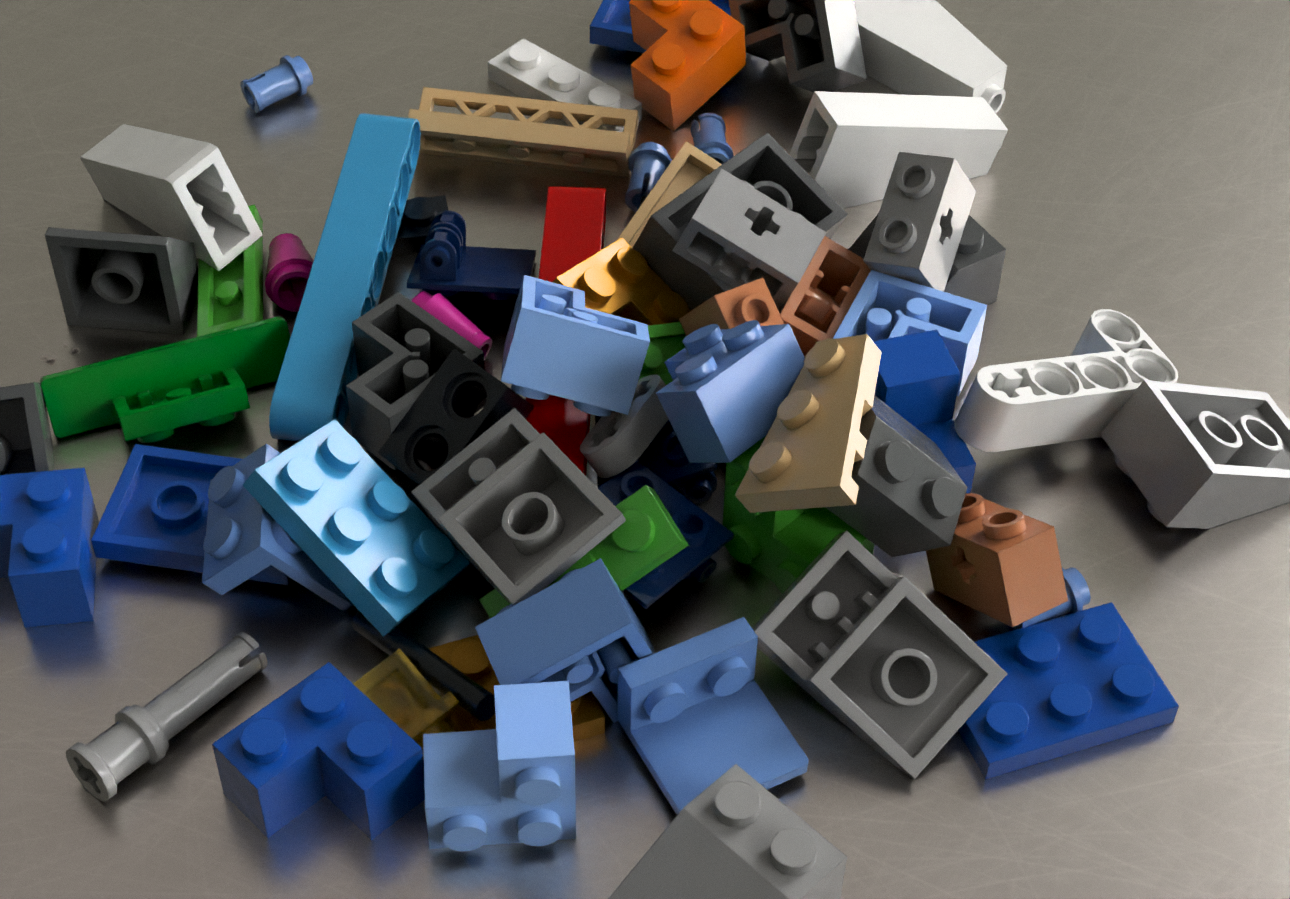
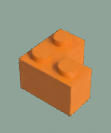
M630 0L629 8L633 41L646 50L631 64L634 97L642 103L644 110L674 132L746 65L745 26L709 0Z

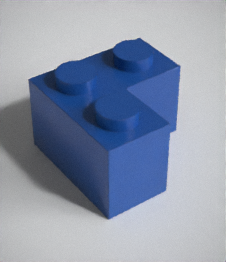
M938 330L873 341L882 352L875 396L936 443L968 487L966 493H971L976 462L966 443L955 431V422L953 420L961 373Z
M85 468L0 475V578H9L24 628L94 621L97 558L95 557L91 539L99 520Z
M330 662L212 744L223 794L267 838L271 837L326 796L372 841L425 800L422 747Z

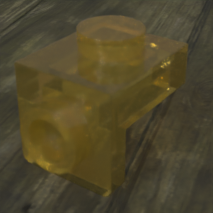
M400 648L353 683L420 745L422 750L423 734L453 731L448 721L457 708L459 701L451 691L440 697Z

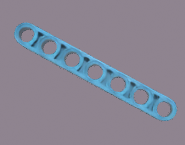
M361 113L356 120L273 393L269 415V428L272 439L299 442L334 419L344 428L349 411L346 385L358 378L352 322L376 307L379 303L418 162L421 138L418 119Z

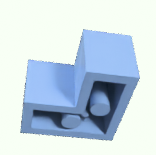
M871 270L833 339L868 334L872 341L937 329L961 373L957 396L959 397L978 358L987 305Z
M524 275L504 344L501 382L512 384L511 389L527 398L546 400L550 394L573 400L576 408L592 415L605 417L610 416L612 411L628 415L650 343L648 324L586 308L585 291Z
M569 681L494 685L496 729L423 734L425 813L429 849L449 848L455 851H472L483 845L524 843L530 846H544L552 844L557 840L576 839L575 749Z

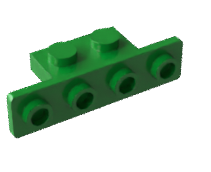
M277 316L43 376L40 379L41 389L53 432L56 437L62 438L118 423L125 441L137 438L139 442L149 443L170 437L175 432L174 428L199 422L202 426H215L226 423L235 418V412L250 408L246 389L278 380L290 340L287 322L283 317Z

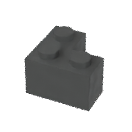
M728 0L731 16L745 26L746 53L767 61L785 56L790 85L811 92H833L867 80L854 0Z
M399 292L352 322L359 377L346 385L352 437L393 470L398 468L379 455L378 452L451 351L456 349L485 370L484 352ZM486 398L477 405L474 414L484 407Z

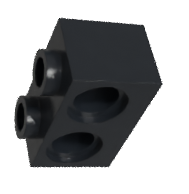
M453 349L378 454L420 485L512 409L515 408L526 419L534 406L462 353ZM487 398L483 409L474 416L477 405ZM448 450L446 460L436 469L440 456Z

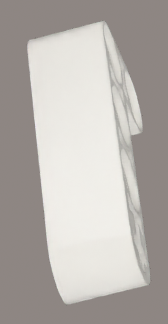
M1100 309L1094 311L1071 356L989 365L981 368L954 421V429L965 443L985 452H1000L1102 437L1100 433L1144 380L1175 383L1178 379V371L1133 319L1118 311Z

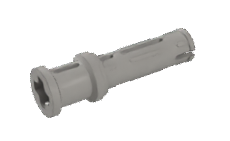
M239 632L232 638V641L145 706L133 705L121 709L115 714V724L85 745L77 742L66 751L67 761L77 779L98 800L104 802L117 794V784L145 762L154 765L165 757V753L169 749V739L254 674L260 673L267 667L268 661L264 652H259L253 658L249 655L250 652L260 645L245 632Z

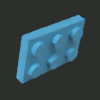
M335 419L256 468L243 484V487L383 637L448 586L470 565L469 561L454 547L449 538L439 531L409 499L403 489L394 483L364 451L358 441L349 435Z

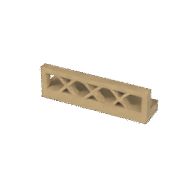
M423 87L419 109H409L408 118L418 119L420 123V154L629 177L630 175L628 160L631 152L634 150L639 119L638 110ZM434 105L455 107L461 114L433 111ZM469 109H473V110H477V111H475L474 113H472ZM496 112L509 113L515 120L491 118L490 116ZM549 118L563 119L568 126L545 124L544 122ZM603 124L624 126L623 132L599 130L597 128Z

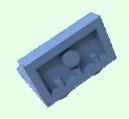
M745 617L618 668L617 720L677 815L688 803L735 764L767 790L807 772L808 757L754 680L758 636Z

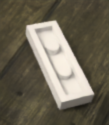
M524 38L487 62L488 79L521 98L638 110V122L642 120V103ZM603 124L597 129L623 132L624 126Z

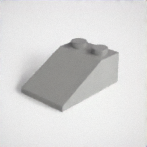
M1144 380L1100 433L1115 454L1114 460L1117 466L1132 478L1147 499V507L1150 513L1166 527L1210 529L1290 503V421L1267 392Z
M735 764L679 812L608 899H840L847 856Z

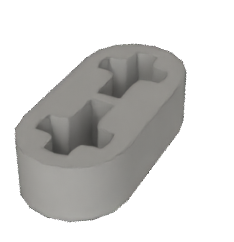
M648 375L639 379L628 415L612 411L610 416H602L581 443L580 452L600 478L615 476L635 463L669 420L656 392L666 386L659 375Z

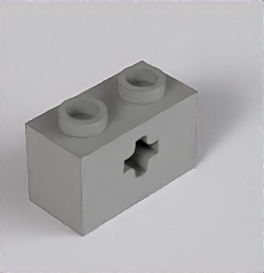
M906 152L898 153L863 259L870 270L944 292L976 190L955 158Z
M721 169L672 251L732 288L763 277L779 311L800 282L827 232L807 221L801 214L789 210L758 191L750 183L740 180L724 169Z

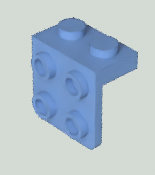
M265 444L235 465L227 466L220 470L210 480L208 488L209 504L206 536L203 543L205 552L202 583L217 593L224 595L271 565L339 609L347 610L354 604L243 487L245 481L256 468L279 455L280 452Z

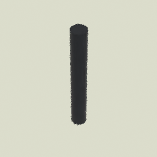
M360 611L356 612L352 620V627L360 635L478 720L486 721L495 714L494 694L400 628L395 627L383 637Z

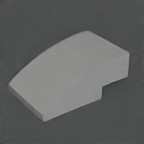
M515 408L411 491L433 522L498 593L513 606L546 588L626 521L623 514L551 439L544 432L540 434Z
M847 530L832 539L752 627L758 636L757 647L832 715L911 779H915L1008 674L905 576L897 578Z

